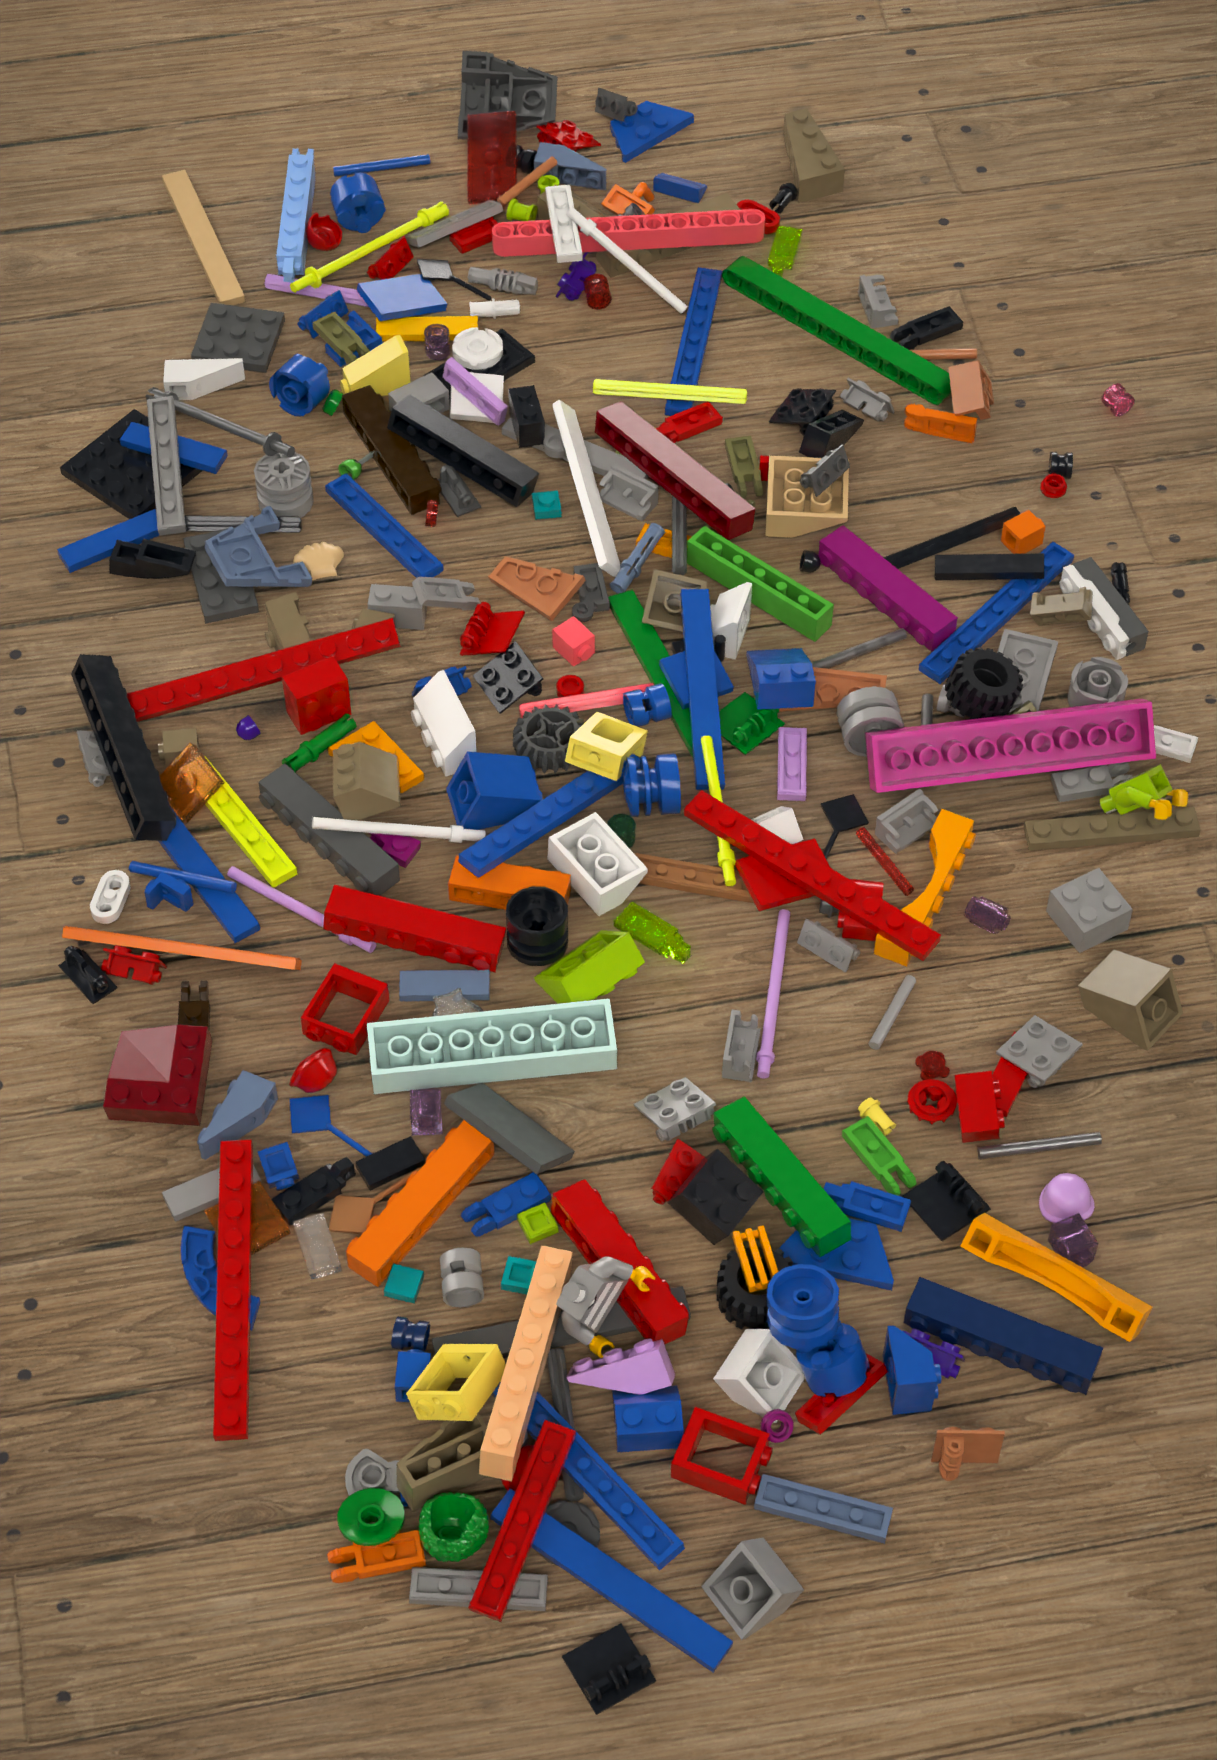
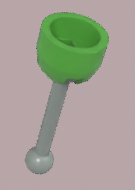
M374 450L359 461L347 459L342 462L338 467L340 475L350 473L353 480L357 479L362 472L361 465L373 457Z

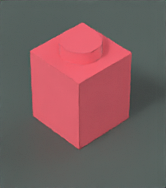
M574 616L552 629L553 648L573 667L582 661L588 660L595 654V635Z

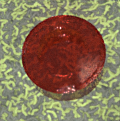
M428 499L425 526H436L439 503L437 500Z

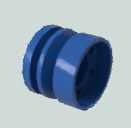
M676 754L656 755L654 768H649L646 756H641L640 769H636L634 757H626L623 785L625 801L628 805L630 816L639 817V804L643 803L645 816H650L652 803L657 802L661 815L680 814L681 790Z

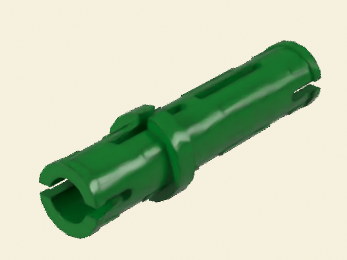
M344 714L313 739L302 742L298 750L282 760V764H286L296 773L307 763H313L318 760L319 755L352 730H355L357 727L356 722L353 718L347 721L350 715Z

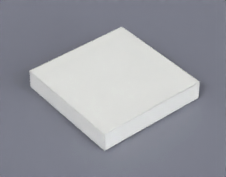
M470 372L503 401V375ZM451 385L450 419L494 423Z

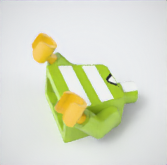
M1161 764L1116 784L1109 789V795L1100 798L1101 807L1106 814L1118 810V813L1123 815L1140 807L1145 809L1152 807L1154 808V818L1161 820L1171 817L1172 805L1185 807L1188 804L1187 791L1184 789H1172ZM1167 795L1172 796V804L1169 800H1164L1160 798H1166Z

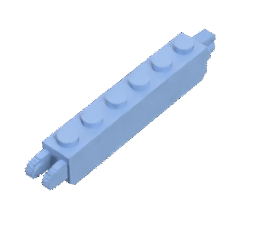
M293 148L292 155H289L276 253L278 275H283V282L293 283L295 275H304L308 246L306 224L312 213L315 187L314 149H308L307 154L302 155L299 149Z

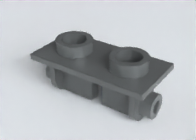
M598 88L595 100V112L624 121L625 116L636 114L637 106L634 102L627 101L628 97Z
M841 444L837 449L827 451L826 455L816 463L817 467H812L803 473L800 479L801 486L813 488L815 496L818 497L848 470L850 464L844 445Z
M444 465L440 469V479H438L442 488L441 494L456 516L459 517L481 508V505L454 467Z

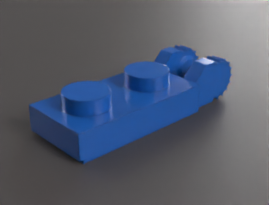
M533 1172L482 1199L481 1202L471 1204V1206L463 1210L461 1217L465 1222H470L484 1214L488 1215L471 1227L474 1236L480 1237L495 1228L498 1230L517 1220L518 1213L542 1203L550 1202L551 1194L538 1175Z

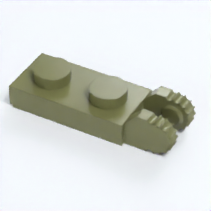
M335 311L312 322L313 329L341 358H344L347 365L357 360L353 354L354 351L357 350L359 357L370 352L362 342V339Z
M751 436L725 439V449L734 482L737 483L738 494L742 498H746L747 486L745 482L753 481L756 496H762L761 470H759V463Z

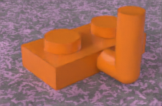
M640 182L632 193L615 184L601 204L608 211L618 215L626 212V208L631 203H635L645 215L654 213V207L640 198L643 195L647 202H651L655 196L645 182Z

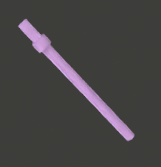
M234 866L229 869L228 877L323 927L324 915ZM336 934L342 942L348 945L354 944L369 953H372L376 947L375 942H366L356 937Z

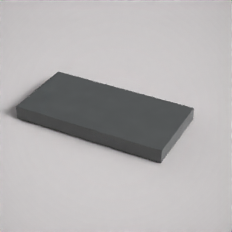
M484 1083L450 1094L445 1100L444 1105L535 1174L570 1161L575 1152Z

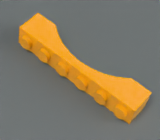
M941 809L931 829L929 849L934 863L935 871L924 892L912 903L901 909V911L929 928L933 924V919L931 918L933 913L938 914L944 902L942 895L944 891L950 892L955 880L953 873L955 869L960 871L966 857L963 854L965 849L970 850L976 838V833L972 832L974 820ZM877 934L874 954L907 967L913 955Z
M986 1213L973 1219L960 1246L989 1263L1015 1271L1052 1289L1080 1307L1099 1325L1128 1342H1131L1139 1335L1153 1308L1151 1305Z

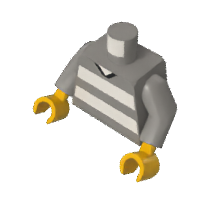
M602 1257L592 1264L577 1267L569 1282L564 1285L562 1294L556 1303L563 1310L561 1318L564 1330L582 1344H589L591 1352L599 1358L603 1357L601 1354L603 1346L609 1345L614 1349V1344L604 1336L594 1335L600 1329L629 1278L632 1279L641 1291L647 1292L650 1290L642 1281L645 1278L655 1280V1277L646 1267L639 1266L633 1269L632 1265L612 1257Z

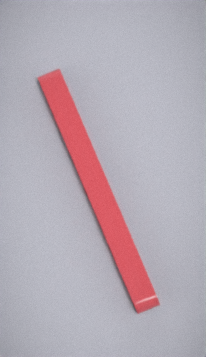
M757 209L590 218L597 224L596 228L622 250L752 244L763 240L765 215ZM550 220L501 222L492 228L493 252L498 256L556 254ZM577 225L582 253L607 251L590 235L587 237L580 231L581 227Z

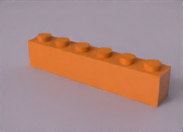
M465 1120L457 1128H452L446 1135L445 1142L438 1149H433L429 1153L421 1169L411 1173L405 1187L399 1193L396 1192L389 1198L386 1208L380 1215H375L371 1218L364 1233L359 1238L355 1237L349 1243L346 1250L348 1268L376 1287H379L389 1276L393 1264L398 1265L495 1155L494 1142Z

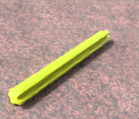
M595 379L593 382V393L595 395L708 401L730 404H746L747 390L742 388Z

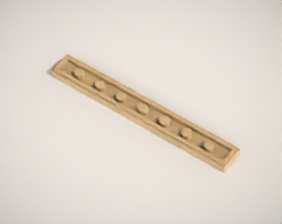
M186 170L162 175L163 184L219 304L233 306L244 303L245 295Z

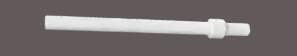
M571 207L566 215L581 227L580 231L587 237L590 235L680 314L686 310L687 305L596 228L597 224L590 218L587 220L576 209Z
M313 817L312 829L449 839V842L462 843V840L480 841L486 836L485 830L463 829V826L450 825V828L320 817Z

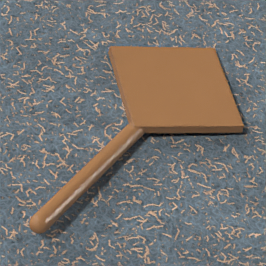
M411 1173L373 1198L341 1195L335 1197L328 1231L363 1234L372 1218L374 1204L406 1184Z

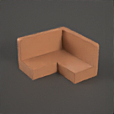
M976 360L948 367L954 414L960 416L976 412L980 420L991 418L989 405L994 404L992 383L980 361Z

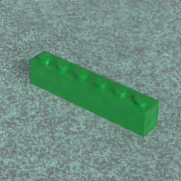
M745 1096L713 1113L714 1127H712V1131L717 1141L721 1144L725 1143L733 1160L737 1164L741 1163L744 1166L748 1177L756 1185L759 1184L764 1190L768 1202L772 1206L776 1205L779 1208L786 1224L789 1227L794 1226L799 1232L806 1248H812L820 1258L851 1240V1221Z

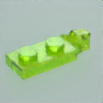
M778 226L768 257V266L772 267V272L782 277L784 269L792 270L802 239L803 229Z
M631 902L614 919L615 928L622 932H629L633 939L659 955L662 954L666 958L670 955L673 959L683 964L691 956V946L683 941V937L678 933L676 927L635 902Z

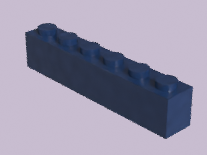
M919 1277L905 1311L904 1324L909 1325L911 1329L914 1328L927 1332L952 1345L957 1344L968 1348L978 1356L991 1357L1000 1361L1006 1367L1019 1368L1031 1373L1039 1380H1050L1074 1393L1080 1392L1087 1395L1103 1351V1347L922 1277Z

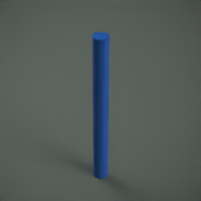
M426 154L333 167L334 177L358 172L366 173L430 164V156Z
M132 861L129 865V871L132 873L157 878L163 871L175 879H182L187 884L228 893H235L237 888L236 882L136 861Z

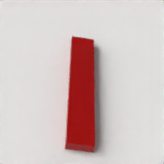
M544 1420L468 1607L470 1611L499 1622L502 1621L575 1439V1430Z

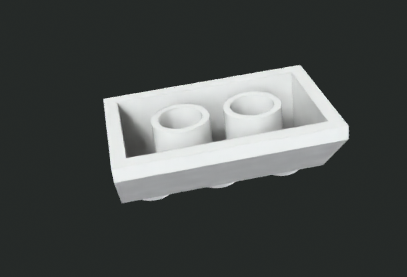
M442 670L438 671L413 698L414 710L411 711V716L415 726H420L422 729L421 736L425 746H430L432 749L431 754L435 766L441 767L446 777L455 774L467 751L476 752V734L445 671Z
M596 812L550 836L548 839L547 859L557 871L571 875V886L598 916L622 904L648 873V868Z

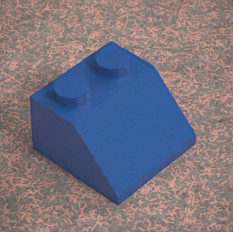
M887 1326L883 1362L887 1369L886 1380L892 1415L931 1412L934 1399H938V1384H941L940 1365L934 1364L933 1355L929 1349L896 1326Z
M677 1385L668 1386L642 1395L612 1390L617 1452L678 1448L684 1434L681 1399Z

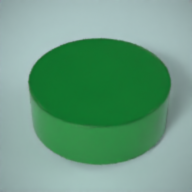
M333 389L323 405V412L332 416L340 404L343 393Z

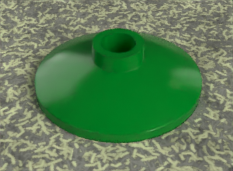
M380 1488L362 1489L351 1494L343 1501L337 1514L338 1527L342 1535L349 1541L363 1546H375L391 1540L399 1533L405 1520V1511L400 1499L390 1491Z

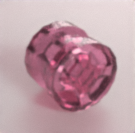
M1120 383L1107 388L1101 398L1102 403L1110 407L1111 413L1116 417L1123 416L1129 412L1135 402L1134 397L1129 393H1125L1126 390Z

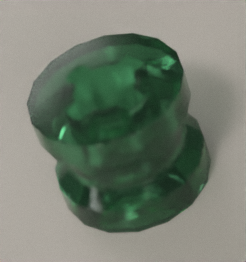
M626 814L612 816L608 820L607 825L628 848H631L636 839V823L634 819Z

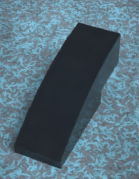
M143 539L141 545L117 540L109 559L110 574L144 579H162L189 575L196 551Z

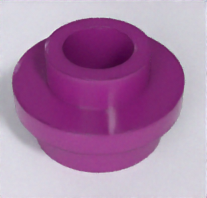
M774 1409L763 1416L760 1428L761 1431L770 1434L769 1441L779 1443L790 1437L794 1424L791 1416L786 1411ZM776 1420H780V1428H778L777 1430H772V1423Z

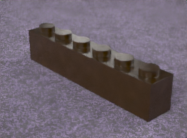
M371 385L342 395L345 417L369 453L374 450L373 459L409 513L413 515L440 505L439 493L442 492L439 480L436 477H432L427 462L425 460L421 461L416 446L387 428L391 410L386 409L382 396L379 393L376 394Z

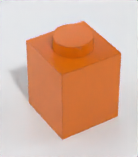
M1027 510L1003 523L1001 542L1013 554H1025L1043 544L1046 526L1040 518L1036 517L1030 510Z

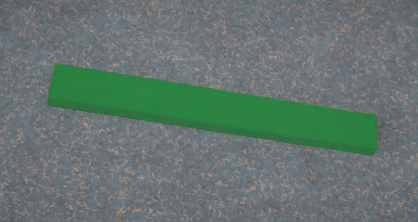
M633 589L608 597L610 609L650 682L654 683V685L662 683L665 686L671 704V720L693 758L689 708H681L659 666L660 659L670 655L653 625L642 623L644 609Z

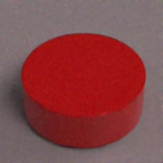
M575 675L561 677L556 684L557 696L560 698L584 694L583 680Z

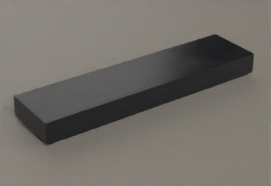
M1044 553L935 555V580L1044 579Z

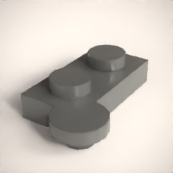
M598 563L573 566V573L583 575L586 581L578 590L580 602L573 606L572 616L580 622H586L592 619L593 612L610 610L609 598L602 569Z

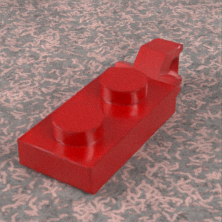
M707 401L665 418V422L656 429L673 443L722 425L723 417Z

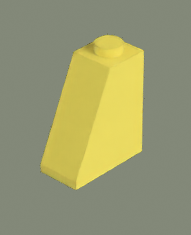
M401 335L392 337L343 368V379L340 380L343 394L371 385L376 394L379 393L381 396H386L389 392L410 383L409 354Z

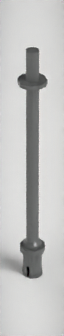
M152 387L148 392L155 396L146 394V400L173 396L176 411L259 444L263 447V452L268 456L281 453L292 457L295 454V448L282 443V437L278 433L271 432L265 436L181 402L173 392H164Z

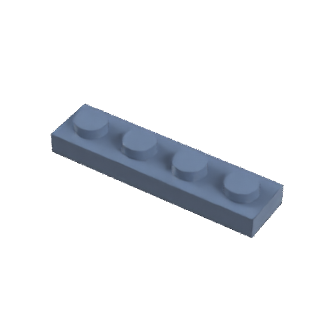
M762 1474L754 1503L755 1510L884 1544L893 1511L892 1507Z

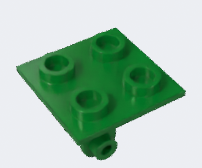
M746 692L719 711L721 736L744 755L775 733L779 727H783L785 723L777 717L779 709L758 710L756 700Z

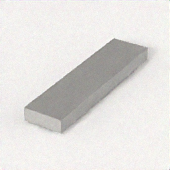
M488 200L408 234L406 238L409 245L419 248L501 213L504 210L501 203Z
M412 1567L409 1604L469 1607L483 1571ZM521 1573L507 1609L546 1611L548 1575Z

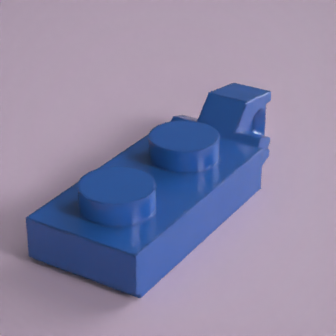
M852 1181L850 1184L843 1183L842 1187L828 1182L825 1183L823 1189L845 1215L902 1232L911 1204L910 1199Z

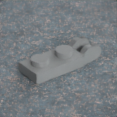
M420 576L412 581L420 606L458 608L469 611L474 610L477 604H481L478 597L466 596L475 591L472 583L460 582V580Z
M1128 762L1109 764L1108 766L1100 765L1052 773L1050 780L1058 801L1065 802L1110 794L1109 789L1133 776L1130 774L1124 775L1130 770Z

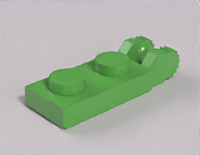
M869 1116L842 1130L844 1140L878 1181L881 1180L884 1189L888 1193L897 1196L901 1193L899 1185L891 1176V1173L894 1171L897 1172L899 1179L908 1188H912L917 1184L916 1178L904 1163L903 1157Z

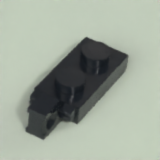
M345 1157L333 1165L327 1164L272 1198V1206L289 1226L295 1224L342 1194L341 1189L346 1186V1181L356 1175L354 1164Z

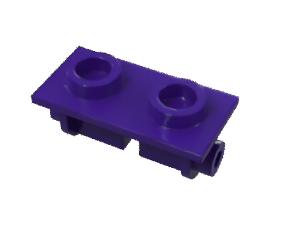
M588 252L584 253L583 261L572 262L568 268L571 271L570 275L566 272L557 284L561 287L556 295L557 298L562 292L571 301L578 299L586 284L597 272L596 264L585 259Z
M914 1328L911 1333L903 1330L904 1333L932 1352L934 1364L940 1365L942 1376L947 1379L950 1376L956 1379L961 1367L956 1365L957 1359L965 1361L964 1356L959 1354V1347L942 1341L941 1346L929 1341L930 1335Z

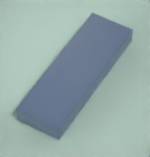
M400 971L399 999L400 1001L490 1000V971Z

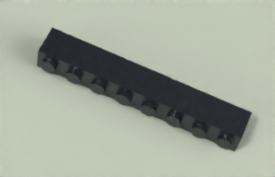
M80 654L71 676L135 840L167 841L172 829L176 826V815L169 804L167 792L161 784L159 772L153 764L151 752L143 738L142 729L138 726L134 709L131 708L126 689L119 678V671L115 667L111 656Z

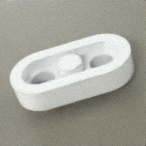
M112 870L101 877L90 903L91 914L96 922L109 924L119 918L131 889L129 877L126 873L120 870Z

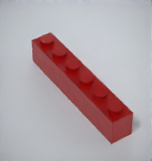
M338 885L333 886L324 911L323 929L334 934H344L359 938L362 941H371L387 945L393 949H403L415 952L421 956H431L446 960L449 963L471 966L478 970H489L495 973L504 947L506 927Z
M583 1179L553 1193L551 1214L589 1264L596 1262L602 1257H612L632 1265L633 1269L644 1266L655 1277V1280L645 1278L642 1281L650 1288L647 1292L641 1291L632 1279L629 1278V1281L616 1300L643 1338L652 1339L653 1342L663 1339L665 1345L684 1336L689 1319L687 1308L673 1296L667 1281L660 1279L654 1271L651 1260L647 1256L642 1255L636 1247L632 1235L626 1233L620 1226L616 1214L607 1209L602 1202L598 1190L592 1189L589 1183Z

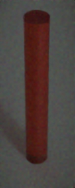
M862 827L857 830V837L905 896L910 895L914 891L913 886L867 829Z

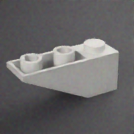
M243 358L165 360L163 381L165 392L175 393L179 400H194L245 380Z

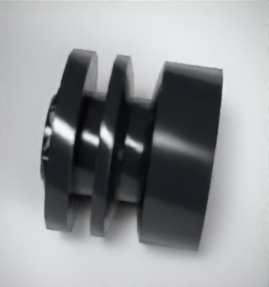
M532 886L522 889L511 896L506 905L507 948L511 956L529 966H545L556 962L565 954L568 948V905L564 897L557 891L547 887Z

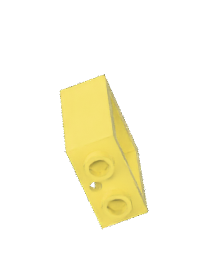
M443 1344L406 1393L417 1419L473 1421L500 1383L506 1363L497 1344ZM455 1378H468L459 1391H446Z

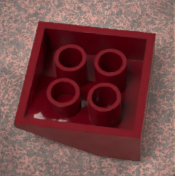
M170 1025L121 1031L108 1074L103 1108L108 1119L200 1126L212 1048V1037L208 1027Z

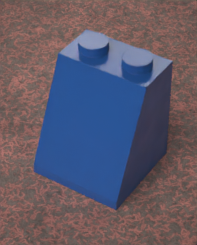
M467 751L446 787L456 824L463 826V829L480 830L504 825L543 800L542 792L539 790L536 781L535 770L532 768L528 756Z

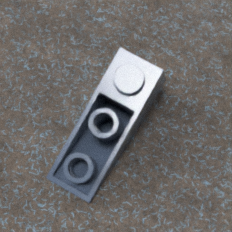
M540 142L534 159V170L553 156L558 164L545 175L557 177L560 184L606 190V168L564 145Z
M242 1070L237 1080H232L225 1100L222 1104L219 1103L215 1107L212 1121L207 1128L204 1127L198 1136L197 1144L199 1145L202 1159L206 1160L219 1152L220 1141L238 1140L265 1122L278 1100L275 1082Z

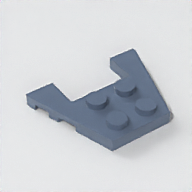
M271 506L263 508L262 513L255 517L251 515L245 518L244 523L238 527L233 528L231 526L205 541V550L225 586L309 587L312 585V577L303 561L276 567L258 537L260 534L279 530L280 522Z

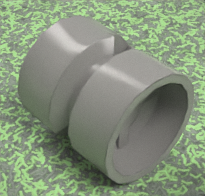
M454 1248L444 1252L440 1256L441 1277L443 1278V1302L452 1307H469L481 1302L484 1298L483 1279L480 1276L482 1274L480 1253L471 1248Z

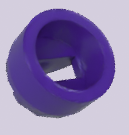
M249 715L241 719L237 724V734L244 740L254 739L261 734L259 728Z

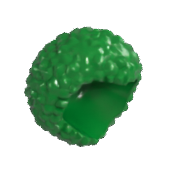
M452 1492L440 1493V1495L437 1494L427 1500L422 1507L419 1519L420 1539L425 1550L429 1552L431 1557H435L437 1561L460 1562L481 1549L488 1537L489 1522L487 1509L473 1495Z

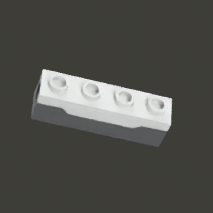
M1089 557L1063 567L1059 582L1063 594L1079 592L1080 587H1086V590L1090 589L1093 592L1092 618L1087 620L1091 631L1096 633L1102 640L1104 648L1110 651L1116 660L1144 650L1149 631L1093 558Z

